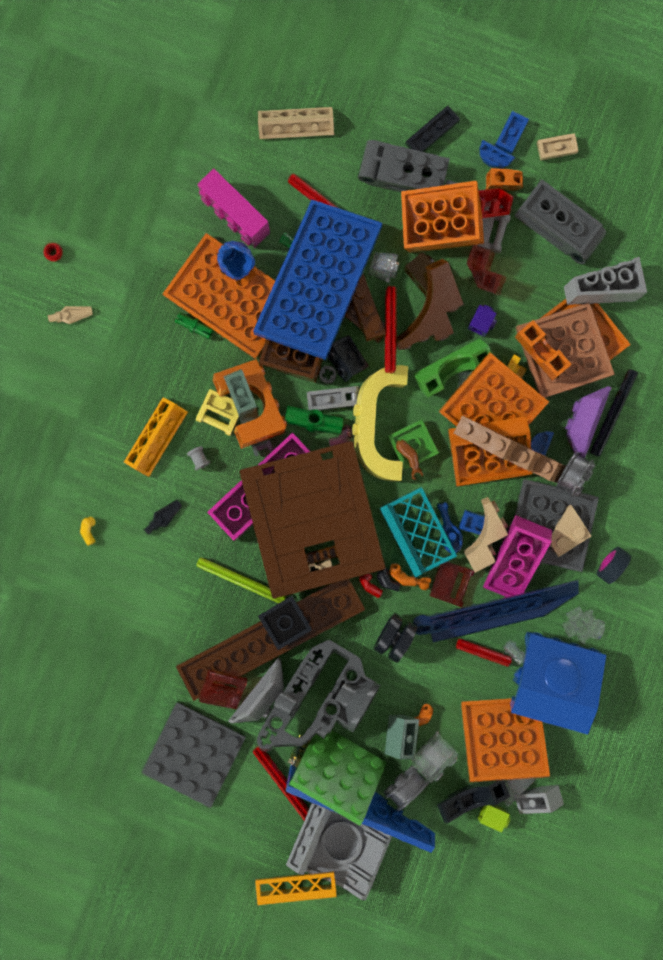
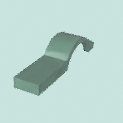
M240 369L223 376L241 424L257 419L259 417L257 406L243 370ZM269 439L251 445L255 456L259 455V450L266 447L269 450H273Z

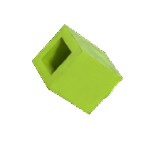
M486 805L482 807L478 820L481 824L502 833L503 829L509 825L510 814L506 809L497 805Z

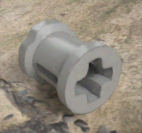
M202 446L196 447L187 453L194 462L196 471L211 463L210 460L206 459Z

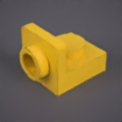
M514 354L507 367L522 378L526 368L518 364L521 358Z

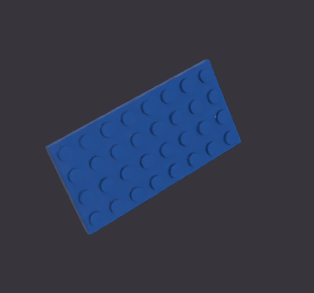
M311 199L253 330L254 335L326 360L382 229V223Z

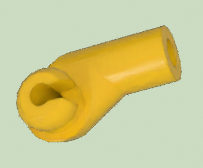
M91 516L84 518L80 527V534L87 546L96 542L91 533V527L96 524V521Z

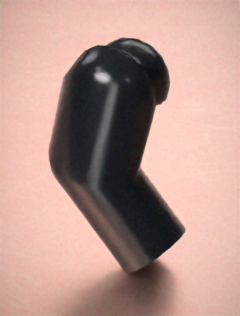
M386 567L377 572V579L383 588L396 592L399 591L400 583L390 579L388 575L389 570Z

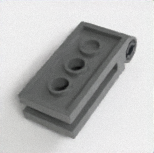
M368 140L358 179L367 183V185L400 193L401 191L443 186L450 158L376 140Z
M542 179L515 214L517 219L564 254H569L579 264L587 262L606 235V230L602 227L603 224Z

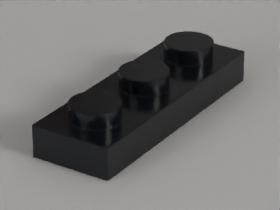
M447 105L412 135L405 144L409 149L425 152L458 124L460 118Z

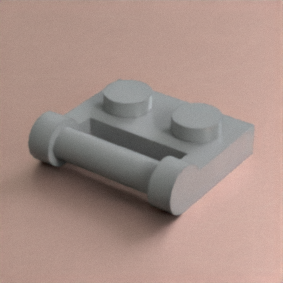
M511 216L482 218L484 244L470 246L494 253H501L502 239ZM494 220L499 221V226L494 243L491 244L488 241Z

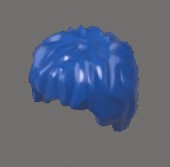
M228 241L218 250L217 261L223 273L232 279H243L255 266V259L251 250L242 242Z

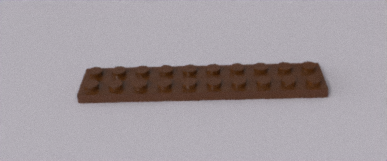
M346 579L332 583L298 601V605L313 629L280 650H277L260 621L177 665L176 668L193 701L364 611L365 608L350 580Z

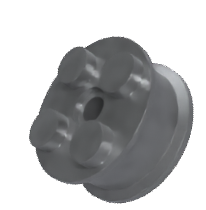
M577 451L565 467L556 485V489L562 488L571 493L572 498L574 496L579 497L584 488L585 481L588 482L593 474V469L596 465L594 460H586L579 456Z
M411 765L404 772L405 775L402 772L394 780V785L391 784L384 791L385 797H390L398 806L397 811L402 810L413 801L430 781L429 779L425 780L417 772V766Z

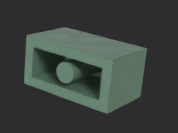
M389 715L385 747L386 755L400 760L415 759L419 719L406 715Z

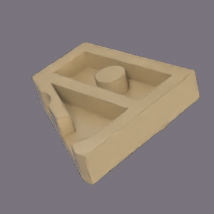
M572 505L567 506L566 511L552 532L550 546L557 557H560L591 537V534Z

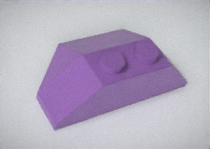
M607 386L584 396L579 401H575L572 408L574 412L573 417L568 419L565 427L567 429L566 437L574 454L578 451L579 456L586 457L611 387Z

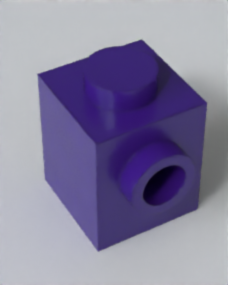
M479 305L467 329L485 337L489 329L493 330L497 322L494 319L497 313L493 312L494 309L487 305Z

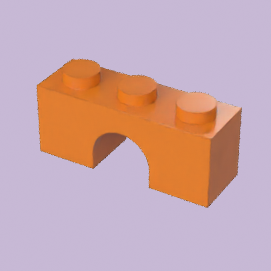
M532 320L517 333L515 338L553 381L572 364L560 350L556 351L548 344L545 339L546 334Z

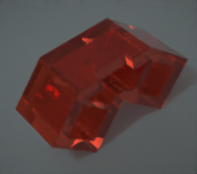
M473 245L467 265L472 272L477 287L500 295L507 277L490 271L496 253Z

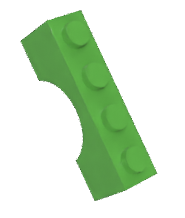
M479 338L413 375L419 389L428 398L443 390L445 383L453 375L466 370H475L491 350Z

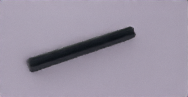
M632 369L627 371L590 451L592 455L596 457L601 456L638 376V372Z

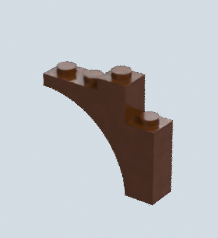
M444 259L425 267L428 277L426 300L416 320L404 332L396 336V347L399 350H407L416 342L428 340L429 336L433 337L436 341H442L454 333L446 312H454L459 309V306L464 304L450 265Z

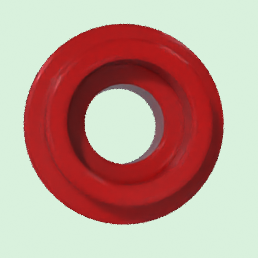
M49 243L45 246L43 253L47 260L56 262L61 259L63 250L59 244ZM56 250L57 252L55 255H51V251Z

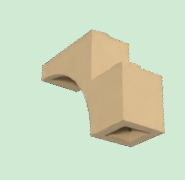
M488 497L481 500L485 514L481 534L470 547L464 550L474 572L495 563L493 556L496 553L491 543L508 535L505 530L508 528V525L503 517L499 518L497 512L500 510L496 502H491Z

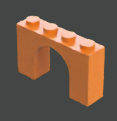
M257 359L220 371L213 376L214 385L219 397L230 394L223 376L242 369L250 391L257 394L263 403V413L261 416L235 427L234 433L241 449L281 435L287 426L286 421H284L285 417L279 413V403L271 394V384L265 380L264 368L261 364L259 365Z

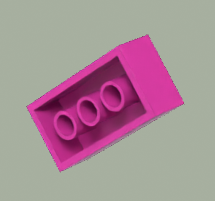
M214 168L197 184L202 202L207 207L211 205L215 210L216 216L221 220L224 218L228 222L227 226L234 233L238 232L242 236L241 240L247 246L251 245L255 248L270 234L268 221Z

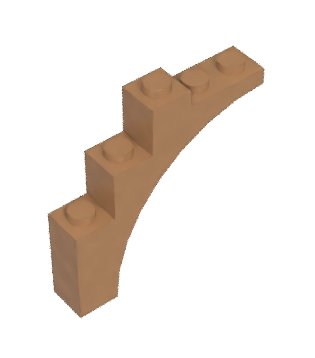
M465 416L461 417L454 431V434L486 451L555 483H558L566 465L519 444Z

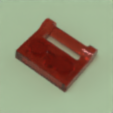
M450 562L439 565L429 596L462 608L464 604L462 601L474 571ZM458 572L463 573V577L456 598L453 599L450 595Z
M209 670L199 696V702L237 710L243 690L247 685V678H236L217 674L215 671ZM217 681L221 683L236 685L237 687H229L225 685L215 684L213 682Z

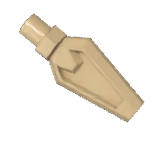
M65 306L61 311L48 315V320L50 323L63 321L67 324H72L93 315V310L91 306Z

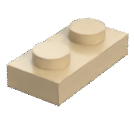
M575 133L537 141L540 161L578 153Z

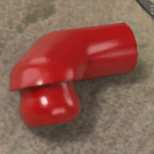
M368 573L360 576L359 581L364 589L371 595L379 598L383 590L369 582L372 579V575Z

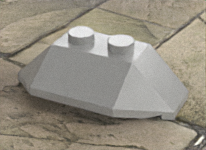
M279 657L229 719L230 723L258 721L262 716L266 718L271 712V704L277 700L284 689L282 662Z

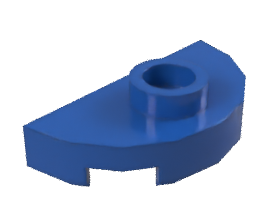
M482 140L479 148L480 157L487 166L502 169L514 161V156Z
M554 432L538 433L531 439V449L546 456Z

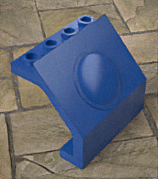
M527 632L525 636L526 653L520 683L515 697L512 696L510 702L511 713L588 735L598 710L606 655L594 648L587 649L576 643L569 644L555 637H545L538 632Z

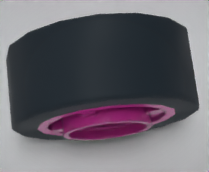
M619 546L614 548L605 557L596 575L606 583L612 584L625 571L632 556Z

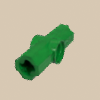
M287 406L284 421L287 424L304 427L310 432L321 431L340 436L343 418L322 414L317 409L309 411L292 406ZM314 418L318 423H312L310 419Z

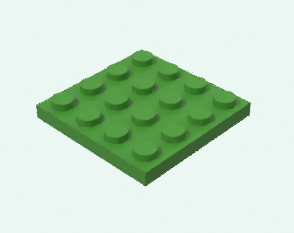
M332 730L330 734L327 733L325 738L315 734L310 740L289 785L360 826L364 821L387 762Z

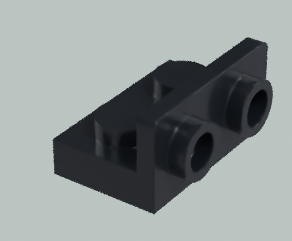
M349 335L332 344L327 358L333 363L338 375L344 382L349 381L353 376L369 367Z

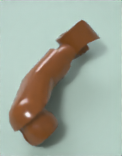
M398 440L396 449L409 460L410 467L412 468V479L416 480L414 474L417 472L423 477L422 469L418 467L419 460L416 450L405 440Z

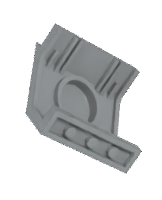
M312 803L286 866L301 875H304L305 872L321 873L334 871L336 885L346 889L359 899L366 901L392 836L364 824L359 826L336 812ZM331 877L322 878L331 882Z

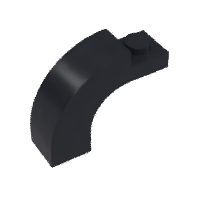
M504 780L476 782L447 795L448 798L438 803L437 807L444 823H450L472 809L486 805H497L509 798L510 794Z

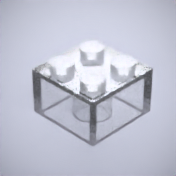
M437 731L415 754V759H411L413 766L431 783L433 780L437 781L444 774L443 770L447 766L451 767L457 761L459 754Z

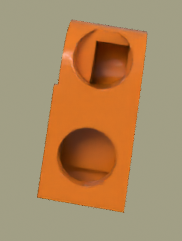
M491 168L486 174V189L520 190L523 188V172L513 169Z

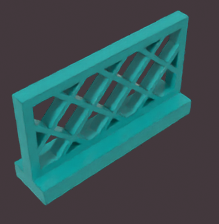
M422 487L380 508L415 577L457 557ZM421 493L424 499L422 507L411 504L413 496ZM398 503L406 504L405 515L397 514L393 506ZM410 506L421 509L417 520L406 517ZM423 510L431 513L432 520L430 524L419 521ZM405 519L416 522L413 533L405 531L403 527ZM433 521H435L438 527L432 525ZM418 523L429 526L426 537L415 534ZM431 527L440 530L441 537L439 541L428 538ZM414 536L425 539L422 550L413 547ZM427 540L438 544L435 554L424 551ZM440 545L448 547L451 555L445 558L438 556L437 553ZM423 553L434 557L432 564L425 568L421 562Z

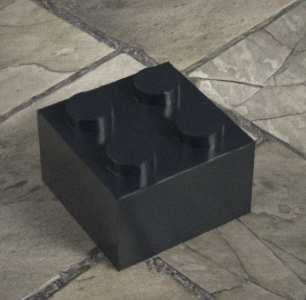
M293 595L258 616L277 650H280L313 629Z

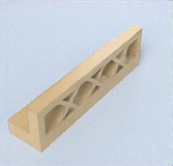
M332 107L258 111L259 139L334 135Z

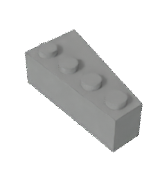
M640 257L634 258L631 261L621 262L612 267H605L596 272L593 271L574 277L564 286L567 305L637 301L647 293Z

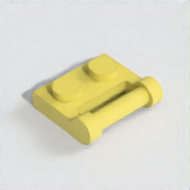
M209 389L196 417V421L200 423L205 422L224 431L228 436L232 435L239 419L233 400L227 396L219 397L218 392ZM207 410L230 419L229 425L206 415Z

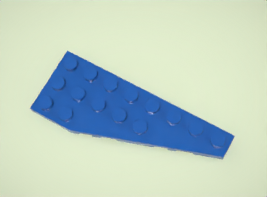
M296 746L292 753L291 760H293V763L290 764L286 792L335 812L289 785L300 763L297 761H299V758L301 760L304 754L299 753V751L305 752L304 749ZM375 792L362 824L431 853L435 848V833L417 820L408 819L403 815L404 811H397V808L395 810L387 804V799Z

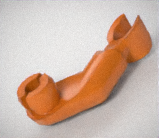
M393 563L390 566V575L401 585L414 587L419 585L422 590L429 588V583H431L430 577L416 579V577L408 576L403 572L399 564Z

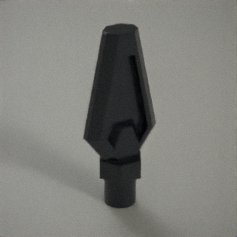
M175 500L154 512L153 520L144 529L145 532L150 535L154 530L157 531L159 527H167L182 507L181 503Z

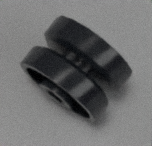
M394 612L381 631L373 650L382 655L391 646L388 658L398 663L410 647L418 626L408 621L400 630L403 617Z

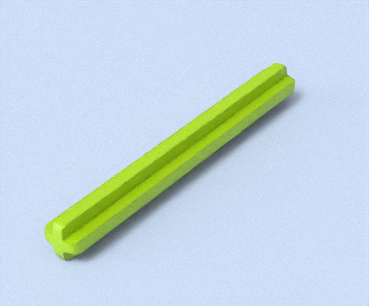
M202 557L199 558L196 564L198 568L276 603H280L286 598V596L274 599L269 587Z

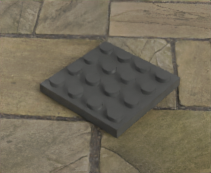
M523 479L514 517L517 515L551 529L553 532L567 506L572 505L591 534L599 497L581 493L579 497L574 496L572 498L571 493L562 488L556 489L554 486ZM590 538L560 557H557L551 546H549L541 563L582 572Z
M177 701L141 773L211 808L246 736Z

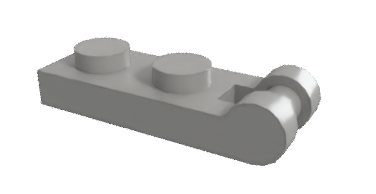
M353 386L307 392L309 411L312 409L328 410L354 407L355 404L357 405L360 387ZM345 394H351L352 400L346 401Z

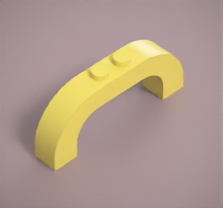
M396 365V371L393 374L386 373L385 368H382L370 375L362 384L357 396V405L355 404L353 409V415L356 416V420L352 427V434L355 435L354 447L356 456L362 467L369 474L384 481H402L403 462L387 460L380 456L375 448L377 396L384 387L402 388L406 386L408 366Z

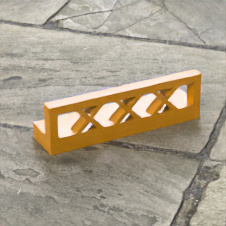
M163 397L124 463L149 477L188 412ZM168 404V408L165 412H163V409ZM158 422L157 426L153 429L154 424ZM148 438V441L146 442V444L143 445L145 439ZM138 455L136 461L133 464L132 461L134 457Z
M334 871L255 880L257 905L337 897ZM331 877L330 885L318 884L322 878ZM306 879L313 884L311 887L300 888L298 886L302 880ZM287 881L294 886L292 889L280 890L278 888L282 882ZM260 884H269L274 889L261 892Z

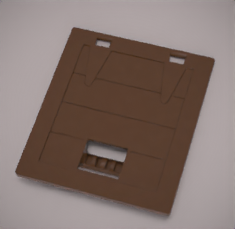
M352 441L240 470L272 598L275 599L385 569ZM332 451L333 458L322 460L320 454ZM274 466L275 473L264 476L262 469ZM331 540L335 542V546L309 553L304 551V548ZM335 557L339 558L340 564L312 572L309 570V564Z

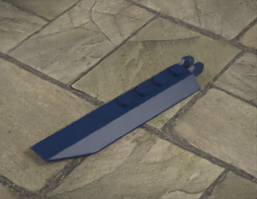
M575 580L462 608H455L428 615V617L419 615L413 620V623L418 626L416 634L431 633L434 643L542 617L578 595L579 581Z

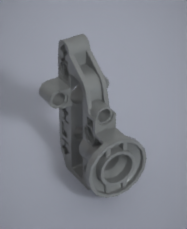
M327 640L309 651L286 689L280 693L274 703L272 712L258 734L257 744L265 752L272 750L274 747L303 746L315 734L325 738L327 733L330 734L336 723L353 733L367 712L381 685L365 676L361 659L331 640ZM321 653V658H318L314 664L315 655ZM332 653H336L348 660L336 681L335 687L328 694L313 724L307 729L306 733L302 737L296 738L285 732ZM349 672H353L356 674L357 679L350 681L346 675ZM302 682V692H297V694H295L294 687L298 688L300 683ZM334 706L337 712L334 715H329L326 712V708ZM275 719L282 721V726L278 729L271 726L272 721ZM267 729H269L272 733L277 734L276 736H274L273 734L270 736V745L265 744V746H263L262 738L266 739L269 736V731H267Z

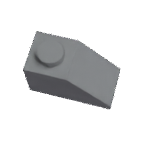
M559 785L540 786L514 794L519 814L552 813L564 805Z

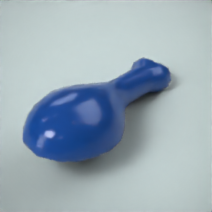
M438 503L437 508L441 513L443 529L455 553H457L463 546V536L461 531L450 521L448 503ZM443 546L449 553H451L448 547Z

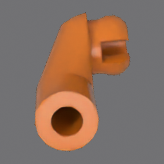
M424 704L419 715L414 717L419 719L418 726L429 723L433 715L432 706Z

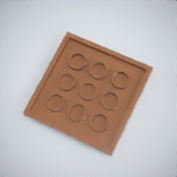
M590 303L534 320L546 334L545 339L554 350H560L572 364L552 381L522 346L537 392L543 397L547 398L615 375ZM530 322L516 326L517 333Z

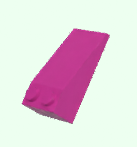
M517 515L507 531L508 535L505 536L495 558V563L492 564L483 588L505 597L524 593L552 542L551 529Z

